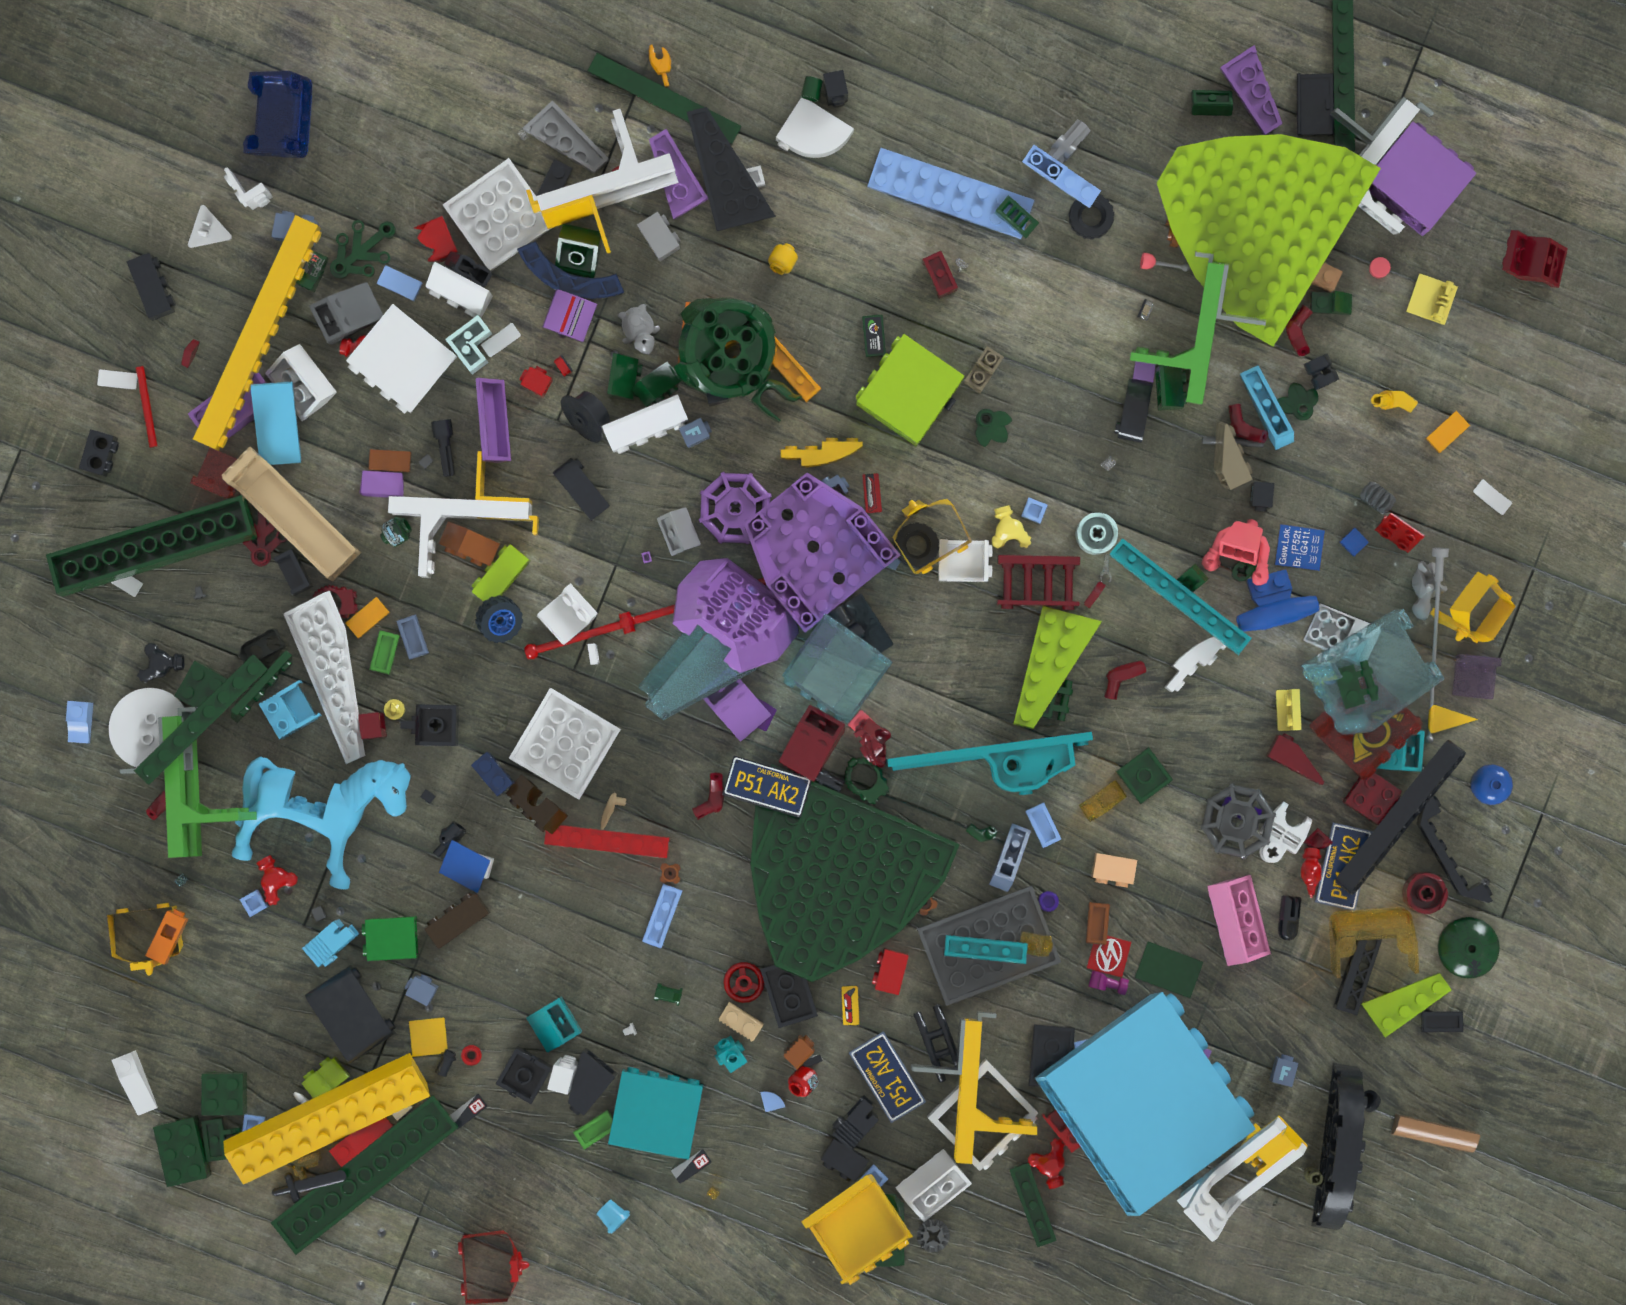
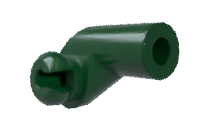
M971 823L966 829V832L979 842L993 840L997 834V830L993 826L979 829Z

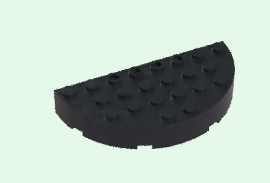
M1333 1063L1319 1164V1171L1323 1176V1181L1320 1185L1316 1186L1311 1224L1313 1227L1339 1230L1343 1227L1348 1213L1353 1211V1196L1356 1190L1358 1174L1362 1173L1363 1162L1360 1161L1361 1153L1365 1151L1366 1144L1362 1139L1365 1123L1364 1109L1367 1107V1097L1364 1096L1363 1072L1357 1066Z

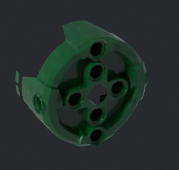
M731 297L696 299L685 307L680 313L685 323L679 340L680 362L674 366L680 379L686 385L698 391L723 398L744 397L759 389L770 374L769 371L775 356L774 334L776 332L769 314L754 303ZM736 340L740 343L741 348L739 350L741 353L738 357L728 358L726 356L724 348L727 342Z

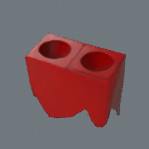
M443 216L414 227V229L422 230L418 235V240L426 247L434 249L433 255L428 258V262L438 261L437 263H441L447 259L450 252L458 253Z

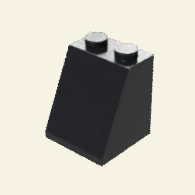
M585 1048L580 1055L568 1103L571 1105L569 1107L570 1110L576 1115L581 1113L583 1116L618 1074L588 1048Z

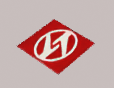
M1107 936V945L1093 944L1087 968L1122 978L1131 942Z

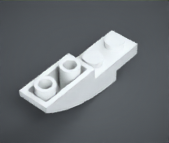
M1214 636L1196 644L1171 666L1177 673L1166 684L1165 688L1169 692L1174 690L1178 692L1185 684L1183 679L1188 674L1191 676L1197 670V663L1202 666L1207 664L1210 666L1217 659L1218 656L1215 654L1220 648L1224 650L1227 646Z

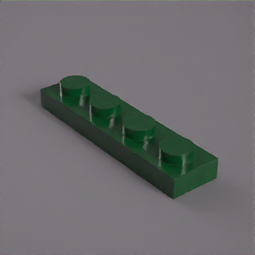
M1026 1162L1010 1168L1009 1171L1037 1248L1057 1241L1029 1163Z

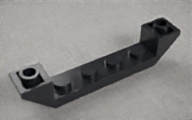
M1434 795L1419 813L1417 826L1457 895L1487 903L1492 902L1493 900L1490 897L1492 892L1487 885L1478 882L1468 889L1466 888L1468 886L1466 879L1463 875L1459 876L1456 871L1458 866L1452 857H1448L1445 852L1447 850L1445 843L1442 839L1439 840L1435 834L1437 832L1436 827L1431 821L1428 822V819L1441 812L1439 808L1441 804Z

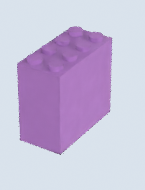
M1412 122L1377 163L1376 166L1381 169L1369 187V191L1374 198L1421 236H1424L1472 180L1476 172L1470 163L1461 161L1454 150L1445 148L1438 137L1429 135L1422 124Z

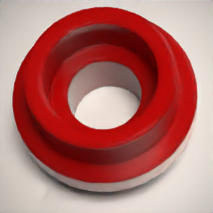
M475 1045L466 1046L461 1053L462 1061L470 1066L478 1064L482 1058L480 1048ZM470 1051L475 1053L474 1059L468 1057Z

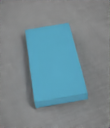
M293 381L251 384L258 454L270 465L301 463Z

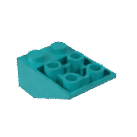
M1368 727L1365 730L1364 737L1371 743L1380 742L1385 737V728ZM1391 729L1390 740L1380 748L1372 749L1365 747L1369 751L1372 750L1373 755L1356 764V767L1421 772L1425 731Z

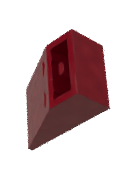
M809 705L791 736L779 763L814 782L843 736L845 724Z

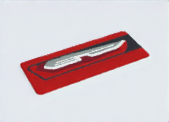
M863 474L866 513L882 512L879 474Z

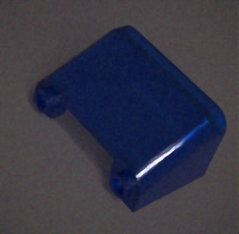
M292 71L249 72L248 88L252 94L257 95L255 135L246 136L243 142V153L286 158L306 157L312 103L311 80Z

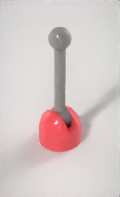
M1144 252L1140 262L1141 269H1151L1154 265L1179 268L1185 272L1190 269V266L1186 263L1180 265L1156 261L1154 255Z

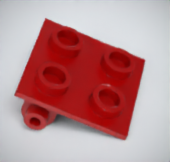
M1390 513L1388 516L1385 515L1381 523L1375 528V531L1380 533L1383 538L1390 540L1399 549L1407 553L1425 537V535L1393 513Z

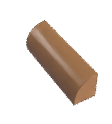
M1395 1114L1391 1132L1393 1135L1471 1153L1476 1150L1480 1135L1476 1132Z

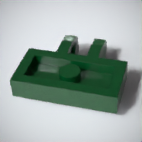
M223 1118L202 1120L206 1162L226 1160L223 1143L226 1140L225 1135L238 1134L241 1132V1128L224 1129Z

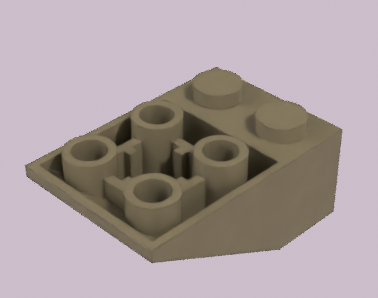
M1219 421L1216 423L1214 470L1221 486L1232 490L1253 480L1250 475L1253 471L1249 463H1245L1242 457L1245 454L1241 445L1237 444L1234 439L1236 433L1233 427Z

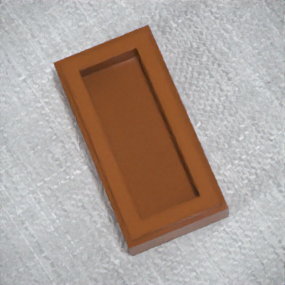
M370 449L369 470L410 473L411 452Z
M1089 902L1085 943L1107 945L1110 904Z

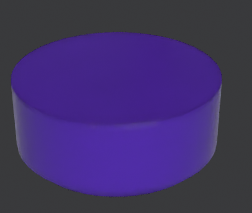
M1045 891L1040 894L1038 902L1042 910L1051 912L1058 907L1059 899L1055 893Z

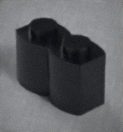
M450 252L444 262L446 268L481 287H486L492 276L491 271L487 267L477 264L472 258L457 252Z

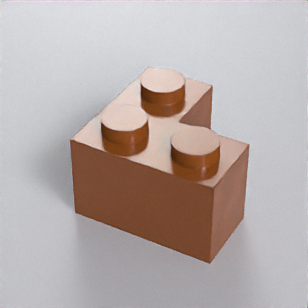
M449 521L438 543L445 546L444 551L466 559V556L471 558V563L480 567L483 563L488 566L491 565L500 543Z

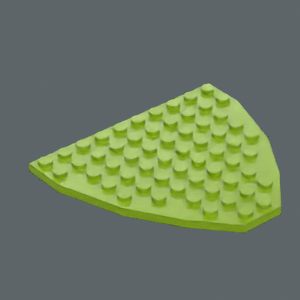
M1282 134L1232 136L1177 147L1157 181V186L1171 230L1195 278L1204 287L1209 258L1195 256V251L1214 254L1213 262L1229 264L1222 309L1227 314L1266 319V326L1236 321L1234 323L1273 347L1381 168L1346 147Z

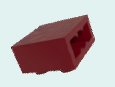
M1364 768L1342 802L1375 825H1379L1391 807L1401 798L1399 795L1402 791L1370 769Z

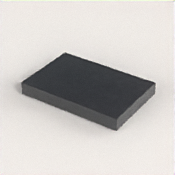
M1034 1024L1028 1086L1040 1087L1035 1077L1073 1051L1075 1028Z

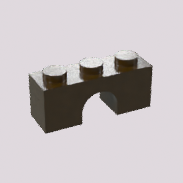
M520 775L506 792L511 798L509 802L517 809L521 807L523 809L522 814L530 821L534 819L536 821L534 825L540 831L544 832L546 830L553 834L568 815L548 798H545L540 805L536 806L537 800L543 792L529 779Z

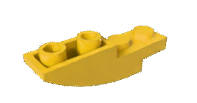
M826 438V441H822V450H818V446H805V450H797V446H785V449H781V459L801 460V468L823 466L854 454L863 447V442H858V438H846V442H838V438Z

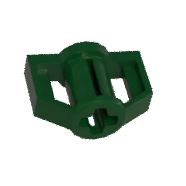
M658 983L654 1001L663 1000L676 1003V1006H679L683 988L679 990L662 986V983Z

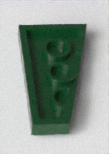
M287 650L283 652L231 709V719L236 723L246 716L255 702H258L264 696L266 689L269 686L272 687L279 679L278 675L282 671L286 672L292 665V655Z

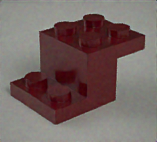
M1511 230L1510 237L1507 239V251L1503 258L1502 270L1520 280L1543 282L1550 287L1559 288L1568 248L1551 238L1527 236L1518 230Z

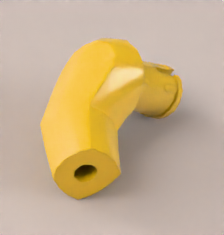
M1386 390L1380 394L1373 395L1371 398V403L1375 404L1374 407H1380L1384 410L1399 407L1411 413L1418 404V401L1404 391Z

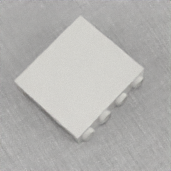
M392 304L346 361L349 363L348 368L356 375L359 372L365 376L364 381L372 388L375 385L381 389L380 394L388 401L391 398L397 402L396 407L405 414L407 411L413 412L414 408L449 365L454 362L457 356Z

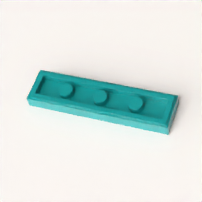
M946 935L944 956L1026 964L1028 943Z

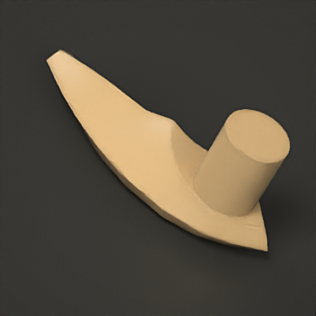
M615 792L610 796L605 806L601 820L602 830L614 812L615 805H626V798L616 797L617 794Z

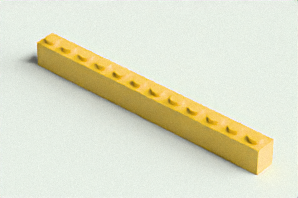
M295 215L193 440L218 451L226 445L228 430L232 429L236 423V418L234 417L245 403L244 395L251 390L252 378L255 373L259 372L262 362H260L263 354L266 355L270 348L269 341L278 331L279 325L277 323L280 317L283 318L286 314L288 299L293 298L296 291L294 286L297 280H301L305 271L303 269L306 261H310L313 254L311 249L314 243H318L322 232H320L321 228L318 225Z

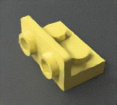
M1300 689L1276 691L1278 731L1301 730Z

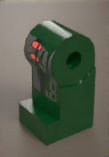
M313 251L310 261H306L303 268L305 271L301 280H297L296 284L315 293L328 263V257Z

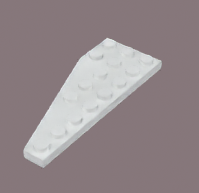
M327 591L285 612L284 617L345 763L348 764L364 757L365 751L360 733L359 712L346 628L331 592Z

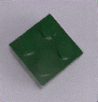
M194 661L174 697L192 707H199L228 678L205 664Z
M205 1072L202 1074L201 1115H244L247 1113V1072Z

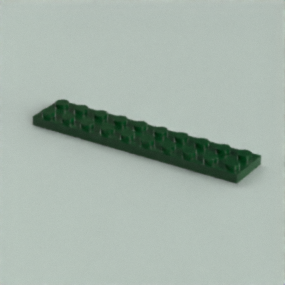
M434 1095L338 1169L346 1173L345 1181L313 1189L273 1220L271 1224L294 1254L297 1255L449 1136L459 1126Z

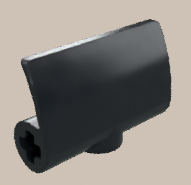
M862 594L857 595L828 614L838 629L842 641L847 648H850L860 665L865 664L893 646L892 640Z

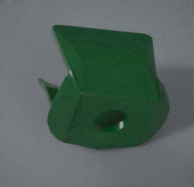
M768 379L752 397L751 402L767 417L779 423L781 420L761 404V394L766 390H774L784 400L790 402L799 400L802 395L794 394L789 387L778 380Z

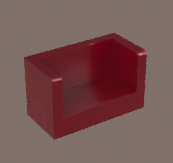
M942 251L922 259V264L926 267L937 291L938 299L957 291L958 286Z
M375 712L358 715L361 739L387 737L384 713Z

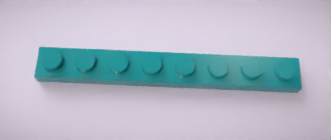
M1123 538L1110 552L1109 556L1238 656L1252 638Z

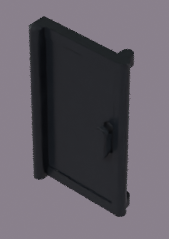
M1297 73V136L1334 135V117L1330 115L1331 111L1334 110V74Z

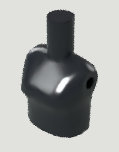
M452 821L448 827L441 830L439 838L441 844L433 853L440 857L449 847L451 841L453 840L458 843L467 830L459 823Z

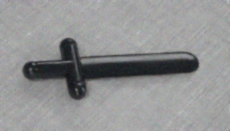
M337 1170L294 1181L292 1173L288 1172L285 1174L287 1185L274 1188L272 1195L280 1196L290 1193L293 1203H296L300 1200V1192L343 1182L346 1179V1173L342 1170Z

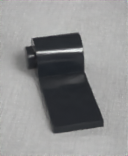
M1134 379L1128 380L1122 418L1120 422H1116L1114 430L1117 438L1142 443L1153 383Z
M570 458L552 473L592 521L610 505L584 474L582 463L577 458L575 460Z

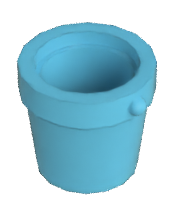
M610 1199L597 1212V1215L608 1228V1233L612 1234L627 1220L630 1212L628 1210L624 1211Z

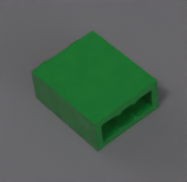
M417 916L366 919L365 924H362V935L366 936V944H363V956H367V961L419 957Z

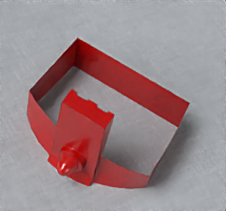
M504 1230L463 1235L461 1242H458L459 1255H462L464 1283H461V1294L465 1296V1304L508 1301L509 1298L468 1299L464 1253L465 1238L496 1234L508 1235ZM510 1238L514 1254L509 1261L511 1265V1282H514L512 1294L519 1281V1276L522 1275L524 1269L529 1267V1263L522 1261L521 1252L517 1251Z

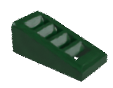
M1009 195L995 211L997 216L1025 239L1039 224L1035 218ZM1008 205H1011L1012 208L1005 214L1003 211ZM1015 210L1018 211L1013 219L1009 218ZM1023 215L1025 218L1017 225V220ZM1029 220L1031 224L1024 231L1022 227Z

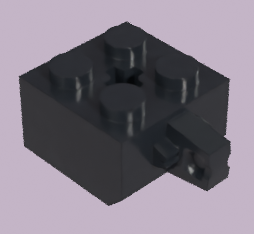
M416 704V716H411V721H400V729H411V734H415V745L458 746L459 705ZM437 719L438 723H441V727L438 728V731H436V728L432 727V723H436Z

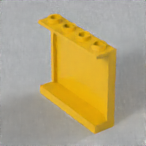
M872 1174L866 1175L801 1221L805 1228H810L843 1279L841 1284L849 1283L851 1285L860 1279L859 1275L862 1272L868 1273L877 1267L875 1263L879 1260L884 1262L893 1256V1250L896 1248L899 1250L903 1249L909 1244L908 1240L913 1237Z

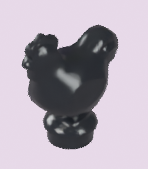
M148 643L144 647V652L149 658V665L144 670L140 669L137 676L140 681L147 683L148 680L166 676L171 668L176 672L184 670V654L175 653L171 657L166 651L159 649L155 643Z

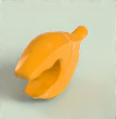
M650 44V64L658 75H662L664 86L669 87L666 73H669L671 69V57L668 51L662 47L663 58L657 59L653 45Z

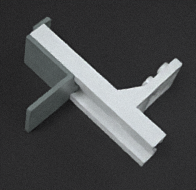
M1403 97L1397 100L1371 134L1338 108L1332 110L1330 115L1367 144L1359 156L1376 165L1419 110L1427 117H1432L1434 112L1422 102L1413 105ZM1368 189L1358 207L1393 235L1400 233L1405 227L1401 224L1403 220L1395 214L1387 213L1385 211L1387 209L1386 206L1381 202H1374Z

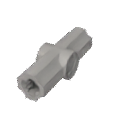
M1077 119L1069 130L1056 140L1048 154L1060 163L1067 161L1091 130L1085 123Z

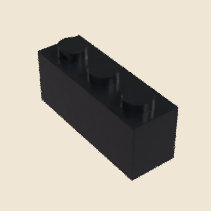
M147 253L126 261L148 318L154 321L174 313L173 306H176L172 294L168 295L166 290L168 282L165 276H161L159 272L161 265L157 256L154 257L152 254Z

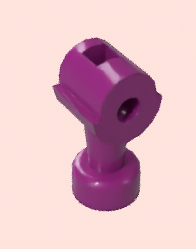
M1092 970L1088 987L1103 991L1106 988L1117 989L1118 994L1125 995L1129 980L1120 978L1117 981L1106 977L1101 972Z

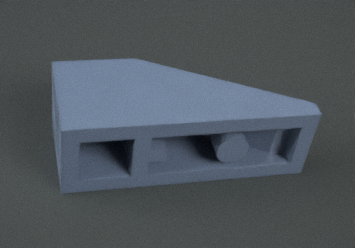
M1013 823L1011 824L989 885L1007 892L1009 891L1014 882L1031 830Z

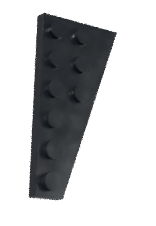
M704 107L688 111L687 115L717 232L776 217L708 108Z

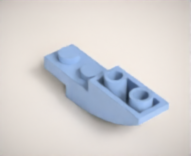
M1035 145L1032 146L1022 161L1088 208L1091 207L1101 190Z

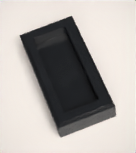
M1422 1011L1421 1032H1463V1011Z

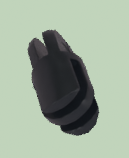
M1286 895L1281 897L1278 934L1284 940L1290 941L1297 936L1301 897Z

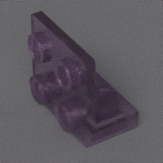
M1465 654L1456 655L1452 695L1493 699L1496 669L1501 667L1502 658Z

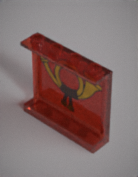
M1374 674L1372 676L1375 685L1379 689L1377 692L1379 700L1371 702L1370 695L1367 694L1363 696L1366 704L1345 709L1342 697L1340 696L1309 725L1312 732L1362 780L1366 777H1371L1375 773L1376 768L1381 763H1386L1391 758V754L1396 749H1401L1406 744V740L1411 735H1416L1423 725L1419 716L1416 717L1376 680ZM1364 676L1359 678L1361 689L1366 688Z

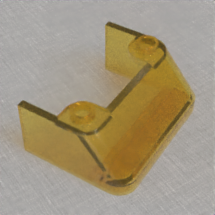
M1406 908L1344 910L1332 913L1329 918L1331 972L1336 978H1341L1340 958L1350 957L1355 953L1357 940L1396 938L1398 949L1402 953L1408 954L1409 968L1415 974H1419L1418 941L1412 915Z

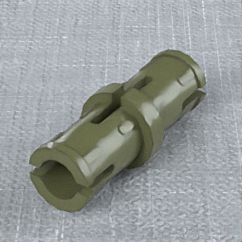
M1313 1167L1305 1168L1303 1172L1305 1180L1309 1184L1320 1185L1323 1181L1320 1171Z

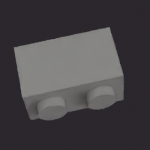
M657 211L637 224L658 260L662 261L680 249L678 243L681 240L675 231L673 233L670 232L667 227L670 223L665 215L660 216Z

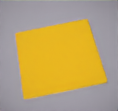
M444 1017L409 1021L413 1057L441 1054L445 1049H448Z

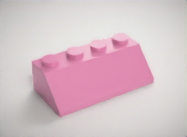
M1251 875L1207 886L1227 966L1248 963L1271 954Z

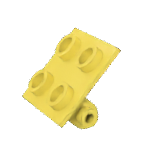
M1419 273L1406 312L1445 325L1458 287L1451 281L1443 282Z

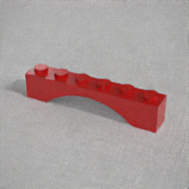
M560 825L553 834L548 831L545 832L544 844L668 858L670 837Z

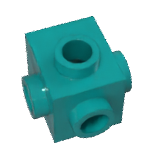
M731 1035L721 1039L714 1046L717 1052L714 1055L720 1065L724 1064L730 1073L747 1063L743 1053L745 1050L739 1040L735 1042Z

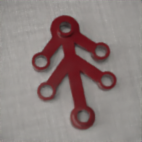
M258 511V526L254 523L258 536L257 546L251 540L242 543L251 551V561L253 564L263 567L271 561V552L281 543H285L288 540L286 538L280 540L279 534L281 533L278 531L276 538L266 545V537L276 528L271 523L266 525V518ZM259 553H264L265 558L263 560L258 559Z

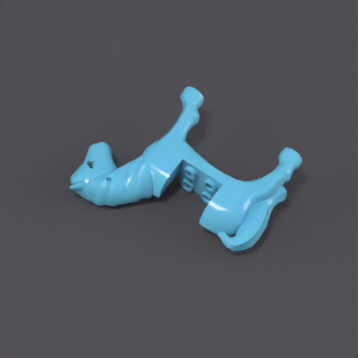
M262 756L253 760L247 766L243 779V808H249V812H257V820L235 821L240 829L236 834V844L232 850V856L239 860H251L253 854L250 847L251 836L255 828L262 821L274 817L290 819L329 838L331 853L326 865L332 874L329 884L334 888L348 889L350 878L345 873L343 866L344 850L348 838L355 831L362 818L365 807L374 797H377L382 802L387 813L393 817L403 814L407 807L405 791L408 788L411 775L403 763L396 764L383 760L367 763L364 767L351 774L347 780H343L341 784H334L326 805L322 802H315V804L307 802V799L301 796H296L289 800L295 771L278 768L269 759ZM264 768L269 769L265 773H263Z

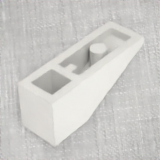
M136 1050L113 1059L112 1063L117 1076L137 1115L158 1108Z

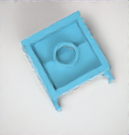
M301 680L276 693L273 697L266 699L263 703H259L279 739H285L322 716L321 713L316 715L299 686L300 683H303Z
M340 919L335 920L302 949L317 967L322 965L325 967L329 966L338 958L336 954L360 934L352 924L340 931L344 924Z

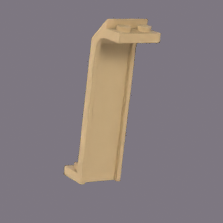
M252 447L244 451L221 475L227 484L240 492L327 579L334 581L361 554L355 546L334 528Z

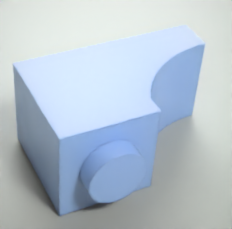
M67 701L68 742L90 743L93 703Z

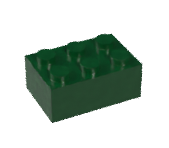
M198 1115L161 1123L153 1127L167 1187L205 1179L212 1175L209 1162H206L204 1140Z

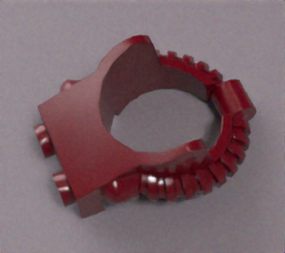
M325 585L320 589L318 588V591H315V594L312 595L314 598L327 591L336 593L342 602L339 610L341 618H348L350 614H356L358 611V605L355 604L357 594L353 589L347 590L344 586L338 588L337 586L334 587V585Z
M870 718L867 720L863 719L859 722L853 734L856 738L860 735L862 736L859 742L862 745L860 750L864 757L874 765L882 768L887 763L885 742L891 738V733L887 729L880 727Z

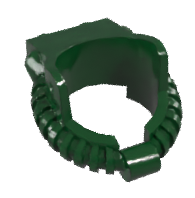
M853 757L847 762L848 767L845 770L844 780L850 791H853L852 793L860 795L863 801L867 800L870 804L873 803V805L879 801L878 797L881 795L884 797L889 793V787L886 785L887 779L883 777V770L864 757H858V759ZM858 763L869 764L876 771V781L868 789L857 788L851 781L852 768Z

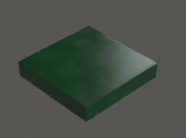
M1149 747L1116 771L1139 804L1145 802L1173 781Z

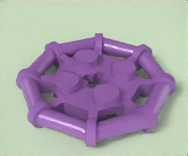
M721 472V475L704 491L701 490L700 492L701 515L699 522L703 523L714 535L718 543H746L748 545L750 540L744 523L756 514V503L762 501L763 509L770 503L772 495L763 488L753 477L752 473L734 474ZM728 481L745 483L742 488H734L729 486ZM723 483L725 484L726 489L717 497L712 495ZM749 484L760 497L754 498L746 490ZM709 499L715 501V513L709 515ZM732 503L735 505L739 503L741 505L739 513H732L730 511ZM717 518L724 525L722 532L711 519ZM728 528L741 529L743 535L726 534Z

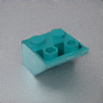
M561 996L526 1017L547 1053L582 1032V1029Z

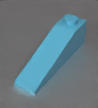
M1256 366L1240 373V377L1275 450L1293 443L1294 431L1260 367Z

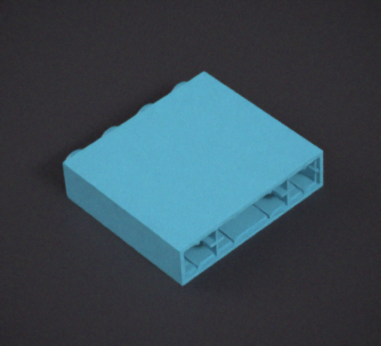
M1163 992L1150 994L1035 1077V1080L1127 1216L1142 1215L1256 1130L1249 1120L1254 1116L1253 1109L1243 1097L1238 1096L1236 1099L1226 1086L1231 1082L1228 1072L1219 1062L1211 1064L1203 1052L1208 1048L1205 1038L1196 1028L1188 1030L1180 1018L1185 1013L1180 1001L1171 993L1167 996Z

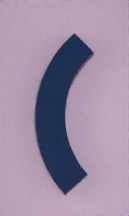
M536 241L517 248L522 260L534 275L555 290H562L578 297L589 299L606 298L624 293L617 274L601 278L575 276L561 270L549 261Z

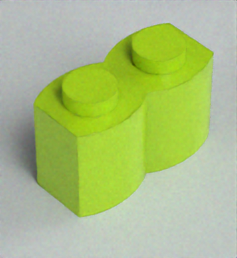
M327 1057L319 1064L321 1066L319 1070L315 1072L312 1069L303 1076L305 1081L301 1084L312 1098L336 1088L350 1077V1074L336 1057L333 1059Z

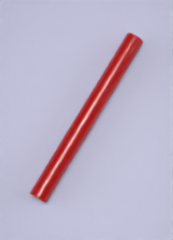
M144 366L136 367L149 448L158 447L145 370Z

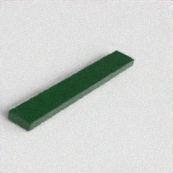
M596 53L588 69L589 73L689 123L688 111L704 108ZM709 110L726 139L733 145L742 126Z

